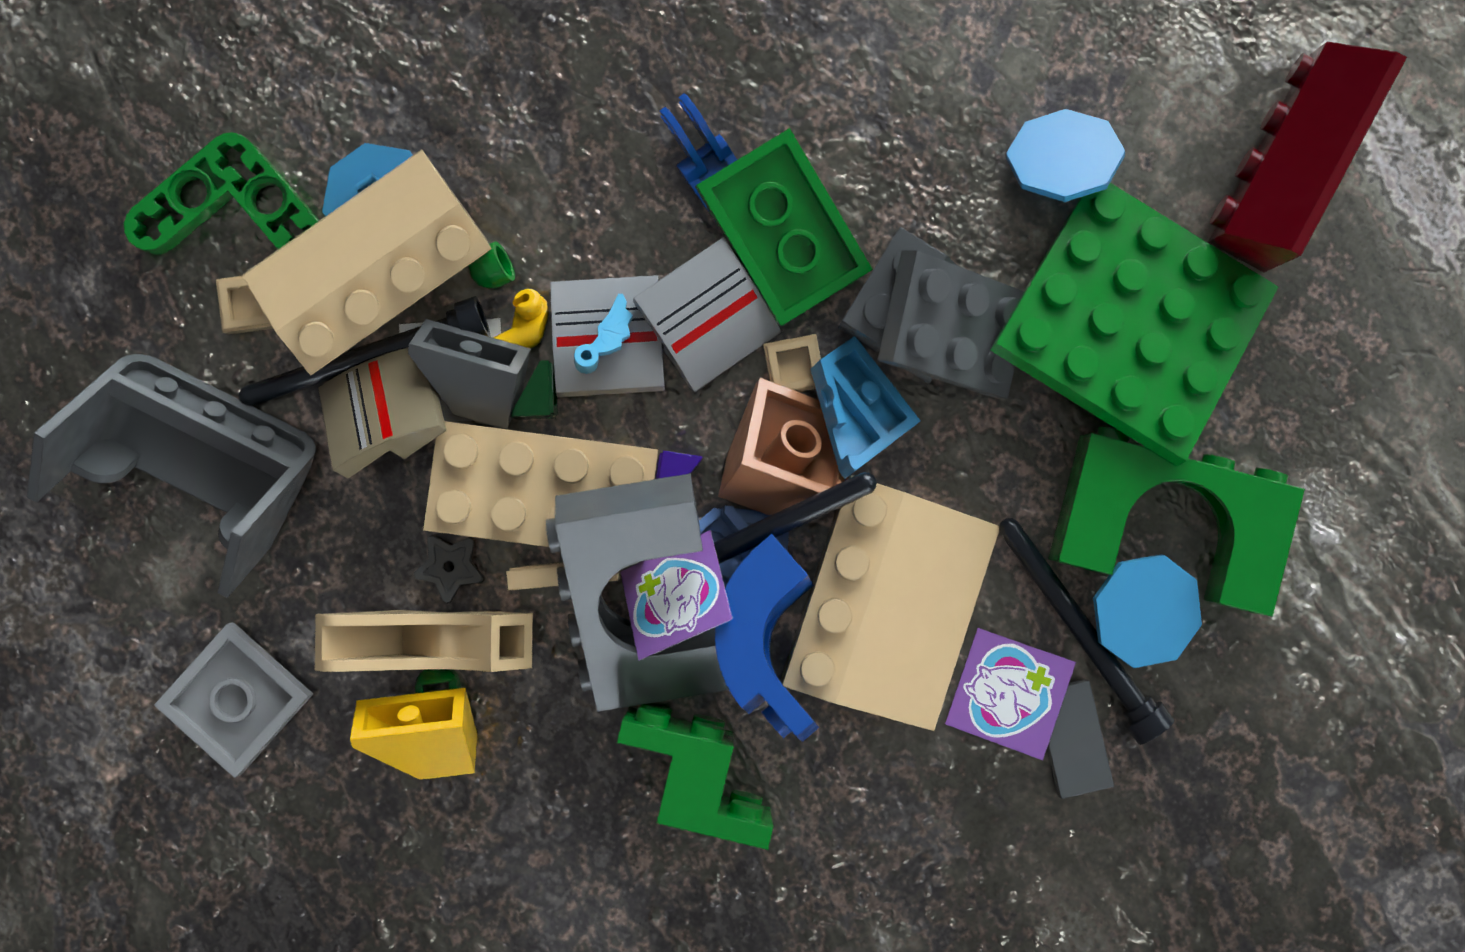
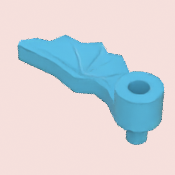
M623 294L617 295L609 314L598 325V337L590 345H580L575 350L574 364L579 372L584 374L592 373L598 367L599 356L610 355L621 350L622 342L630 338L628 326L633 319V315L626 309L627 301Z

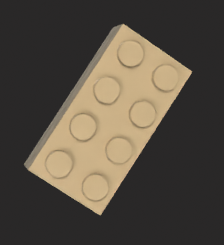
M444 421L447 431L436 437L423 531L549 547L546 519L555 518V496L656 479L661 452L658 449Z

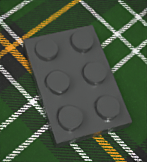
M902 250L878 361L990 397L1008 399L1015 366L990 351L1024 291L918 250Z

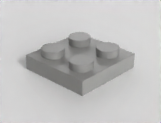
M232 622L224 626L154 706L228 773L236 778L250 766L311 698L313 693L239 626Z

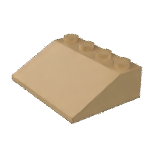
M878 483L876 489L871 494L836 509L812 581L814 586L809 590L780 679L781 683L786 688L838 705L934 731L994 549L999 526Z

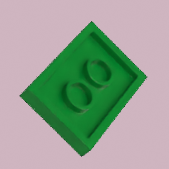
M790 128L695 186L738 260L767 304L778 326H783L873 270Z

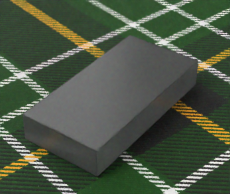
M1087 679L1069 683L1047 747L1057 795L1061 799L1114 787L1091 685Z

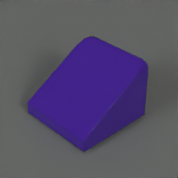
M663 450V453L659 455L656 479L692 474L703 461V456Z

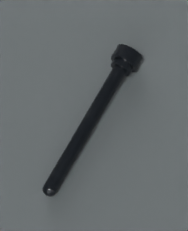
M476 296L454 303V309L446 312V318L435 321L490 337L487 318ZM420 327L346 351L311 376L302 366L244 386L239 392V399L245 405L255 406L331 380L365 361L386 353L408 348L409 343Z
M867 472L860 473L715 541L714 546L719 564L757 547L771 534L776 538L871 494L877 486L875 477Z
M1013 518L1004 519L999 525L1001 536L1127 709L1123 713L1128 720L1125 726L1139 745L1145 744L1164 733L1175 721L1161 701L1155 703L1151 696L1144 697L1115 655L1098 643L1097 630L1019 522Z

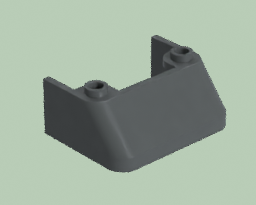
M132 354L116 361L34 432L27 498L38 502L70 472L92 482L111 483L122 479L136 467L226 512L225 516L221 519L218 530L219 540L227 549L218 593L228 598L273 545L311 469L316 447L312 438L305 432L253 406L245 405L239 399L155 357Z

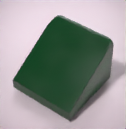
M543 360L538 363L511 413V417L516 420L555 419L558 416L554 365L549 360Z

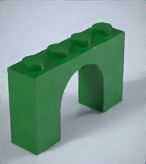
M1098 427L1097 434L1090 433L1079 437L1048 560L1112 575L1125 523L1134 503L1146 491L1164 482L1178 483L1191 488L1207 502L1217 523L1218 542L1203 600L1254 614L1273 617L1305 491L1304 488L1287 484L1289 476L1287 474L1264 468H1255L1254 475L1234 470L1236 461L1209 454H1203L1201 462L1188 458L1186 462L1177 467L1150 449L1129 443L1130 437L1117 429Z

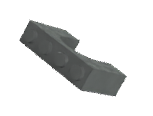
M691 473L555 496V518L546 519L547 538L551 553L561 552L564 566L557 567L559 591L562 601L572 600L575 613L568 614L570 639L573 647H583L585 658L578 659L580 682L583 692L593 691L597 712L727 690L716 654L715 627L638 661L630 620L616 614L601 596L607 582L617 572L631 564L703 551Z

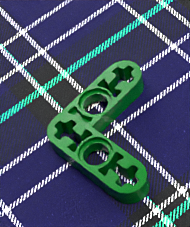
M230 132L223 133L214 138L133 206L125 217L124 233L128 241L136 248L152 254H164L177 246L232 198L240 204L277 249H280L295 238L291 231L282 225L283 223L291 219L297 227L305 231L320 220L256 145L243 135ZM231 148L239 153L246 150L240 158L256 176L247 181L233 167L228 166L224 168L229 163V159L225 155L227 151ZM191 180H201L207 188L205 201L196 208L185 207L180 196L183 186ZM266 186L279 187L283 195L281 207L272 214H262L256 207L257 194ZM166 201H168L171 208L184 216L180 222L170 215L167 216L171 211L163 207ZM296 209H298V210H299V213L293 215V214L295 213ZM149 217L156 221L164 219L157 226L161 235L156 240L149 236L142 237L148 231L144 222ZM279 226L275 232L274 227Z

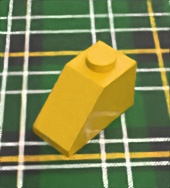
M466 688L356 700L350 737L352 748L419 780L475 773L477 730Z

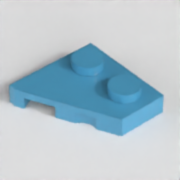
M855 336L820 359L810 369L838 469L844 479L921 421Z

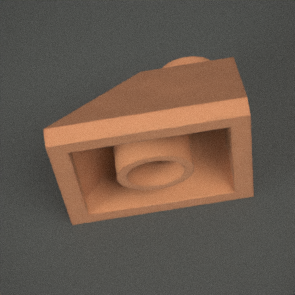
M759 378L728 451L718 497L767 515H773L847 480L848 477L844 479L839 472L819 400Z

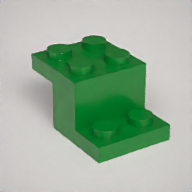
M656 703L641 704L638 709L629 707L622 720L617 743L672 756L657 823L768 850L773 831L771 807L762 805L763 798L749 792L732 790L730 797L722 795L734 748L733 732L724 729L725 721L700 714H694L692 722L671 717L672 708Z

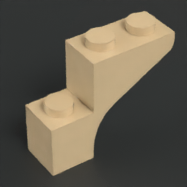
M390 610L316 614L315 671L454 669L497 672L532 668L533 613L490 610L449 613Z

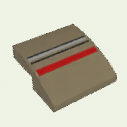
M409 347L365 361L332 378L318 388L333 471L349 479L389 450L406 459L447 431L439 395L409 356Z

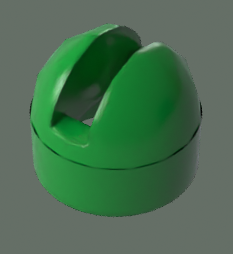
M497 241L489 244L492 248L491 250L469 264L471 278L477 285L487 289L502 287L515 280V272L510 258Z
M424 669L416 679L415 693H423V685L449 682V689L461 688L459 676L453 669Z

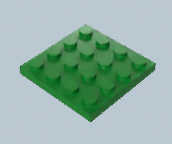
M1110 183L1107 189L1080 197L1077 200L990 351L1178 467L1187 461L1279 286Z

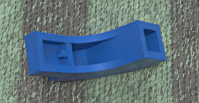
M771 534L744 558L726 585L725 591L732 620L715 627L716 654L724 681L740 707L750 714L766 701L769 706L761 713L783 738L792 731L803 742L819 726L784 687L775 674L770 658V641L773 629L781 615L814 585L809 575Z

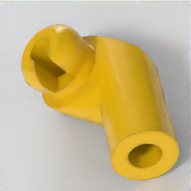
M524 289L515 295L512 302L516 308L511 329L493 338L533 348L543 339L549 309L547 301L537 291Z

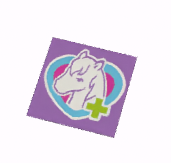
M711 530L701 534L703 551L645 560L620 571L638 661L732 620Z
M978 628L945 724L1043 760L1076 662Z

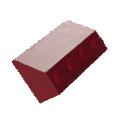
M1325 42L1310 55L1302 53L1286 77L1285 82L1290 84L1291 88L1284 101L1277 100L1261 124L1260 129L1266 132V135L1258 150L1252 147L1237 168L1235 177L1241 179L1236 191L1232 197L1226 195L1221 200L1211 217L1210 224L1216 226L1208 243L1262 272H1267L1300 257L1407 57L1395 51L1334 42Z

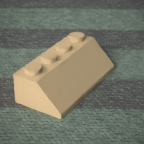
M421 149L245 272L242 277L275 332L311 376L492 248L476 223Z

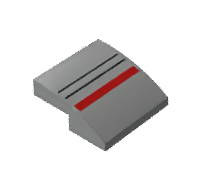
M721 238L633 298V303L663 344V351L693 394L761 348L764 343H768L781 334V330L767 304L724 238Z
M658 275L550 282L553 359L557 397L665 391L663 344L633 303L635 296L659 281ZM623 294L627 301L626 309L633 315V319L628 326L630 338L622 342L621 350L610 355L599 356L598 367L595 371L588 374L579 372L574 364L575 350L580 345H590L598 337V325L609 314L617 295Z

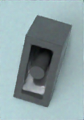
M425 319L409 343L408 354L454 415L471 419L474 423L481 426L508 428L512 420L511 413L523 392L531 348Z

